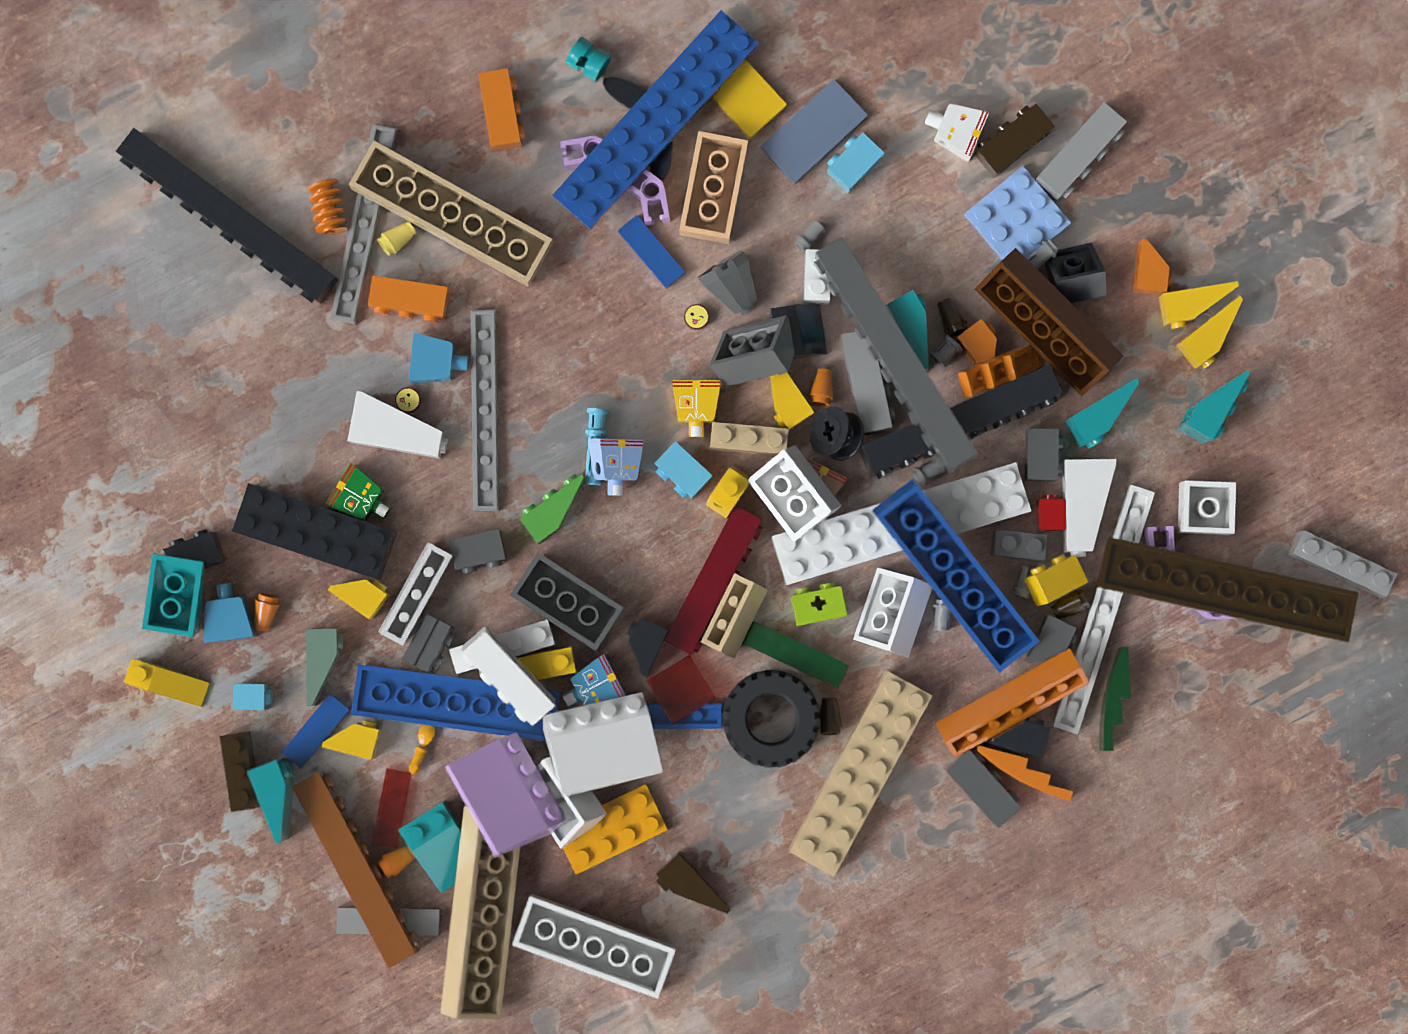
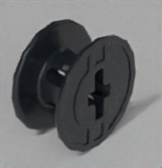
M834 406L822 409L812 421L809 431V441L812 449L819 455H829L837 461H845L852 458L860 449L864 438V425L860 417L855 413L844 412L839 407Z

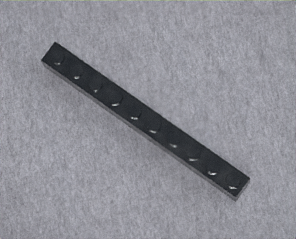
M134 127L115 151L121 156L119 161L130 170L135 166L141 171L139 175L151 185L154 181L162 186L159 190L171 200L174 196L182 202L179 206L190 214L194 211L200 214L202 217L199 220L210 229L216 226L222 231L219 234L222 238L231 244L235 240L242 246L239 249L251 259L254 255L262 260L259 264L271 274L274 270L282 275L280 280L290 288L296 285L302 290L300 295L310 303L316 300L321 304L338 282L336 276Z

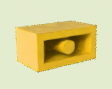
M1061 554L1050 560L1052 564L1047 567L1042 564L1030 570L1032 574L1025 577L1024 581L1036 606L1048 604L1088 583L1076 555L1066 557L1065 554Z

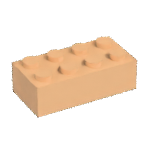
M698 131L679 228L680 235L729 244L748 149V140Z

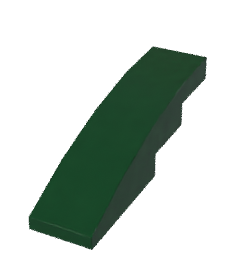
M755 621L752 622L742 643L838 689L849 668V665Z
M1128 647L1118 648L1109 671L1102 700L1099 724L1100 751H1114L1112 725H1122L1121 699L1131 698Z

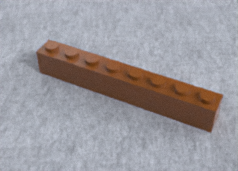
M319 771L291 786L387 967L390 968L419 952L418 946L420 942L413 931L411 933L408 931L405 925L408 922L407 917L402 909L397 910L394 900H396L395 895L389 886L385 887L381 879L384 876L378 864H373L370 859L371 850L365 841L361 842L357 834L359 828L353 818L349 819L345 812L347 809L346 803L341 796L337 797L333 789L335 783L328 773L325 774L324 771Z

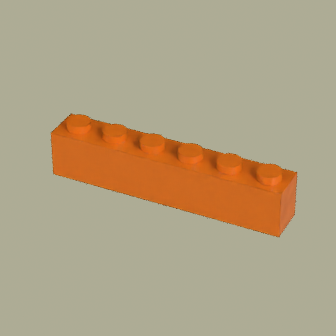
M1069 648L937 721L935 724L955 758L1089 684V681Z

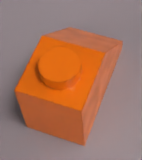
M1141 239L1137 245L1132 292L1160 296L1171 289L1173 276L1169 275L1170 267L1147 239Z
M980 319L955 339L974 365L995 357L996 331L988 321L984 323Z

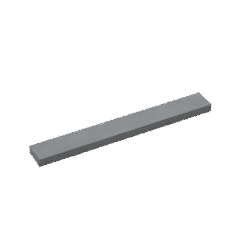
M372 124L367 151L373 140L394 151L398 129ZM357 193L330 317L331 320L356 325L382 207Z
M470 310L473 512L499 511L496 310Z

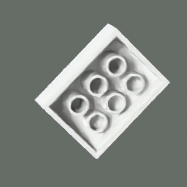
M642 692L543 715V731L562 797L662 773L650 715Z

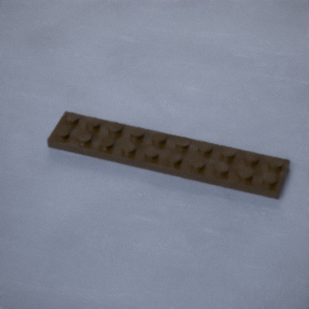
M1112 537L1106 538L1096 588L1348 643L1350 640L1359 594L1356 591Z

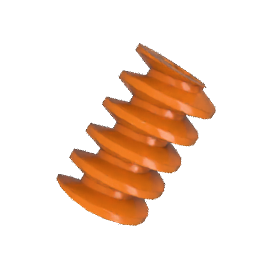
M338 179L321 180L308 187V193L312 195L310 203L314 204L311 210L312 213L317 214L313 217V221L318 224L315 227V231L319 234H339L348 229L339 225L345 222L346 218L338 217V214L344 212V208L336 207L337 204L342 202V198H334L335 194L340 193L339 188H332V185L339 182Z

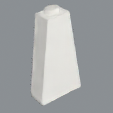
M356 392L348 435L350 443L439 459L441 458V453H446L448 439L444 438L445 434L442 431L363 392Z
M1116 459L1062 461V499H1065L1066 530H1063L1064 552H1070L1071 556L1086 557V552L1093 551L1116 467Z

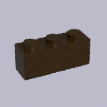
M1037 103L1031 108L1026 105L1016 114L1018 118L1012 123L1006 121L996 130L998 134L991 139L988 136L977 145L979 149L975 156L993 178L1054 130L1055 125Z
M251 732L219 736L231 812L261 807L247 771L256 768Z

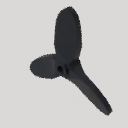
M607 77L603 79V86L606 92L629 110L646 93V90L621 78ZM718 89V91L708 100V102L719 92V89ZM673 140L650 164L652 174L661 181L666 178L670 170L673 156Z

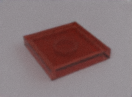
M690 655L646 680L647 685L672 725L716 700L715 695Z

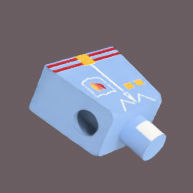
M589 439L594 479L608 480V495H623V480H636L638 478L643 440Z

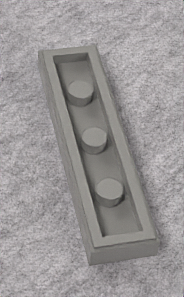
M356 907L337 908L336 934H370ZM397 908V910L402 909L408 920L405 925L410 933L413 931L416 935H440V909Z

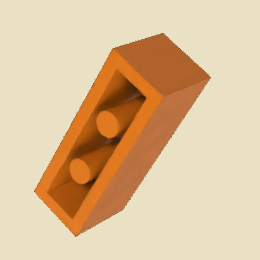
M508 68L478 73L492 152L522 147L521 140L526 139L523 124L518 125L517 115H521L519 99L514 100L513 91L517 90L515 75L510 76Z
M372 275L368 306L374 309L373 313L379 315H389V312L399 313L398 317L413 319L414 316L424 317L423 321L438 323L439 319L446 320L450 290L445 286Z

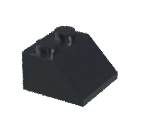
M1092 242L1059 249L1055 258L1051 257L1045 262L1048 280L1071 303L1107 295L1106 271Z
M795 304L770 309L771 319L785 315L789 318L795 353L793 360L828 354L820 304Z
M639 618L638 622L632 621L627 634L631 636L629 643L642 676L648 677L668 630Z
M1028 717L1026 721L1022 720L987 740V743L1042 758L1050 728L1044 726L1045 721Z

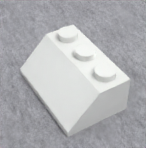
M796 445L784 449L748 479L749 483L793 541H796L823 522L841 507L840 503Z
M877 568L853 640L909 658L932 590L930 584L910 576Z
M548 757L541 761L537 769L567 820L551 833L559 847L563 848L595 827L606 815V812L591 790L562 797L552 759Z

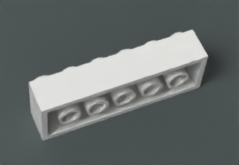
M531 894L512 944L515 947L657 999L676 950V946L535 894Z

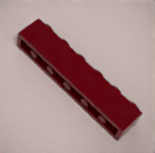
M734 506L664 639L665 642L689 655L693 651L699 652L703 644L701 643L703 639L701 635L705 628H708L714 616L712 614L716 607L719 606L734 573L740 574L736 570L740 561L744 563L747 561L752 549L748 548L752 538L758 540L764 528L760 525L762 519Z

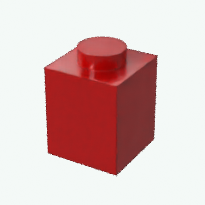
M1050 494L1043 495V499L1036 501L1037 531L1066 530L1065 499H1058V495Z

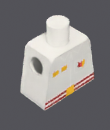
M949 104L944 115L930 109L924 124L938 129L934 139L936 143L968 162L989 113Z

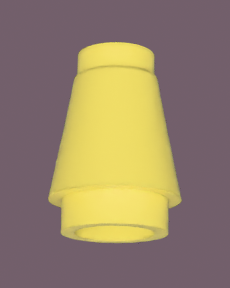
M407 221L381 233V237L377 240L384 252L390 256L393 253L397 254L416 234V231Z

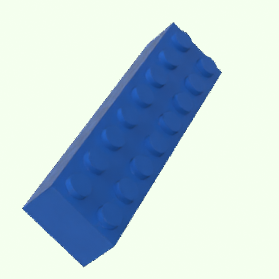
M913 479L872 510L999 673L1040 642Z

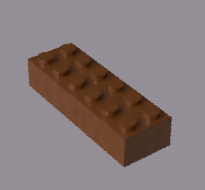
M1016 248L1000 261L974 289L1081 397L1124 356Z

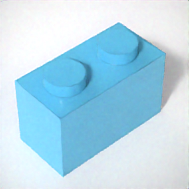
M863 132L859 137L856 135L852 136L845 144L847 149L841 155L836 153L827 163L829 165L827 174L848 194L883 159L885 154Z
M676 441L654 463L658 468L655 472L665 482L670 479L677 486L674 490L684 499L687 496L693 499L713 477Z

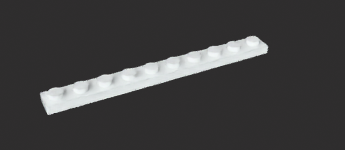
M1129 485L1112 538L1139 543L1155 492ZM1096 588L1075 653V658L1084 671L1089 684L1060 700L1053 727L1078 734L1123 593Z

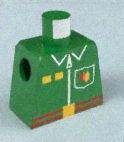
M351 463L325 504L364 521L368 520L371 513L384 520L391 509V506L380 500L384 490Z

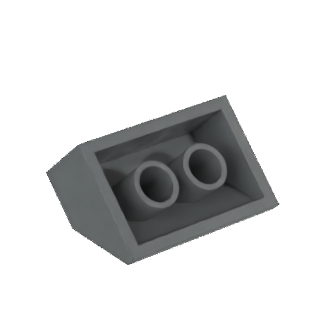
M785 315L723 331L709 366L725 387L788 372L795 355L789 318Z

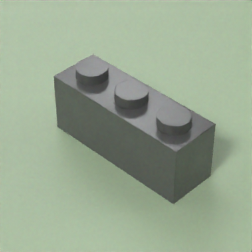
M968 750L954 760L945 771L995 827L1000 828L1021 808L1017 803L1020 799L1010 788L1006 791L1000 783L1003 780L993 769L989 772L983 766L986 761L976 750L973 753Z

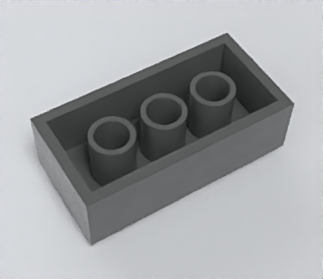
M540 553L536 554L510 596L595 651H598L625 609Z

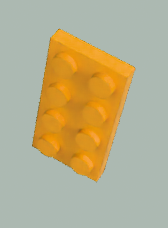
M646 784L603 804L602 808L606 815L595 827L563 847L576 875L668 830Z

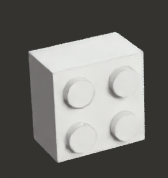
M1209 481L1180 482L1178 533L1235 534L1236 483Z

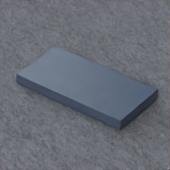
M833 79L772 135L760 149L795 185L860 125L868 115Z

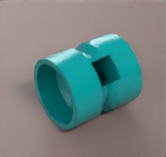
M581 36L570 50L565 64L577 72L582 70L583 76L596 83L606 71L612 59V54L601 47L595 49L594 43Z

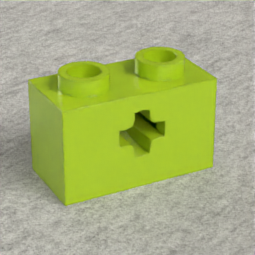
M834 582L820 585V590L810 592V587L795 590V595L790 596L796 626L847 616L841 586L835 587ZM815 597L825 600V605L821 606V611L811 606V603L815 601Z

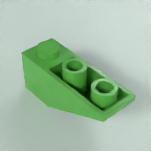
M576 474L572 475L563 482L565 486L559 491L551 490L542 497L544 501L538 506L532 504L522 511L524 516L520 520L537 544H541L560 530L585 480L582 474L578 477Z

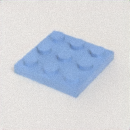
M1023 166L964 214L1001 260L1014 248L1025 258L1029 257L1042 246L1043 241H1051L1071 224L1068 218Z

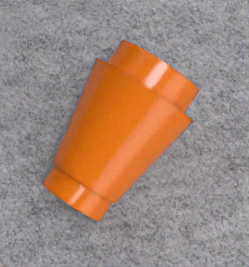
M817 369V374L809 394L811 405L822 408L830 407L831 402L834 400L831 370Z
M260 592L258 598H255L254 629L264 632L269 631V627L280 606L278 596Z
M407 845L381 855L382 858L377 862L386 877L390 878L391 876L396 877L416 857Z

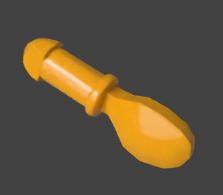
M422 725L419 729L418 739L420 745L415 747L416 751L411 764H409L410 773L416 774L420 771L421 763L425 753H427L426 747L433 741L435 736V726Z

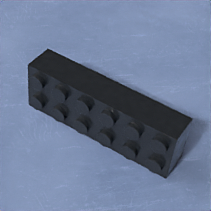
M250 483L247 485L232 532L377 580L382 579L397 534L395 531Z

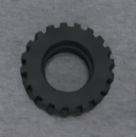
M779 670L755 672L738 682L728 695L723 709L725 735L731 747L748 762L765 768L787 766L801 759L805 753L807 754L814 741H816L821 722L819 704L812 690L796 676ZM768 694L779 695L788 700L794 709L796 718L795 726L790 735L782 741L767 743L756 738L751 733L747 723V714L752 703L759 697Z

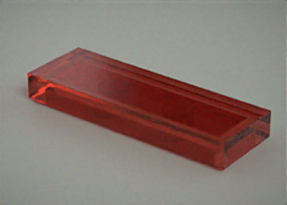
M386 768L372 844L398 848L400 839L398 829L402 828L412 773Z

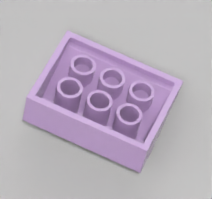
M517 733L500 738L446 766L449 775L495 857L550 835L567 821Z

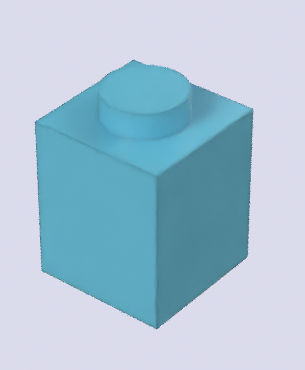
M234 684L233 710H268V705H272L273 691L269 689V684Z

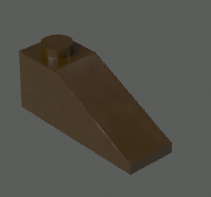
M680 852L675 854L656 872V875L659 877L656 882L665 892L670 889L673 894L728 914L731 911L728 904Z

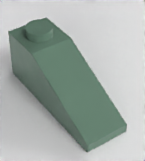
M306 629L307 706H316L340 657V649H344L345 638L344 634H340V629Z

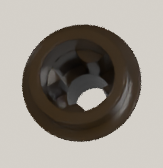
M946 298L937 304L945 333H948L950 337H955L968 329L966 326L967 320L952 302L951 298Z
M1082 589L1078 591L1073 590L1051 606L1057 619L1086 612L1085 609L1091 607Z
M822 698L820 735L841 734L843 725L837 698Z

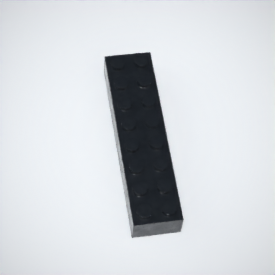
M1048 365L949 409L966 436L974 439L985 434L990 426H993L995 430L1008 424L1013 416H1016L1018 420L1030 415L1035 411L1034 407L1039 406L1041 410L1053 405L1058 401L1057 397L1062 391L1051 366ZM911 424L860 447L859 452L870 478L877 476L879 480L894 472L893 468L899 465L902 470L914 465L917 462L916 458L920 456L928 459L937 455L933 447L928 448L921 436L924 432L919 425Z

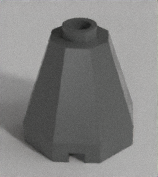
M739 251L723 259L718 265L710 267L699 275L698 278L701 284L734 314L740 312L743 316L755 309L753 304L757 302L749 261L745 253Z

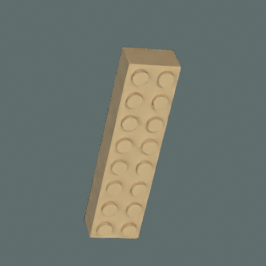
M374 140L349 183L351 190L529 287L553 244L552 238Z
M889 671L884 672L788 848L790 853L833 877L835 876L932 695Z
M464 807L440 1013L455 1019H501L520 847L495 857L468 807Z

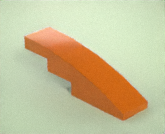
M1029 344L976 364L958 373L964 398L972 397L986 389L996 388L1007 381L1025 376L1042 367L1043 364L1040 355Z
M978 745L975 746V750L981 756L1017 781L1046 794L1071 801L1073 791L1048 785L1051 775L1026 769L1028 758Z

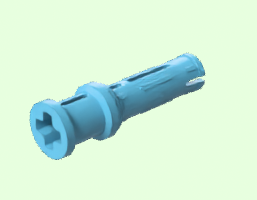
M587 408L589 426L585 434L589 438L584 484L601 485L600 480H595L593 477L589 439L606 438V435H608L606 420L610 410Z

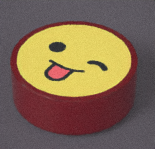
M700 304L689 306L684 313L685 324L692 330L705 328L709 322L708 310Z
M406 387L398 391L395 403L402 412L413 413L421 405V396L415 389Z

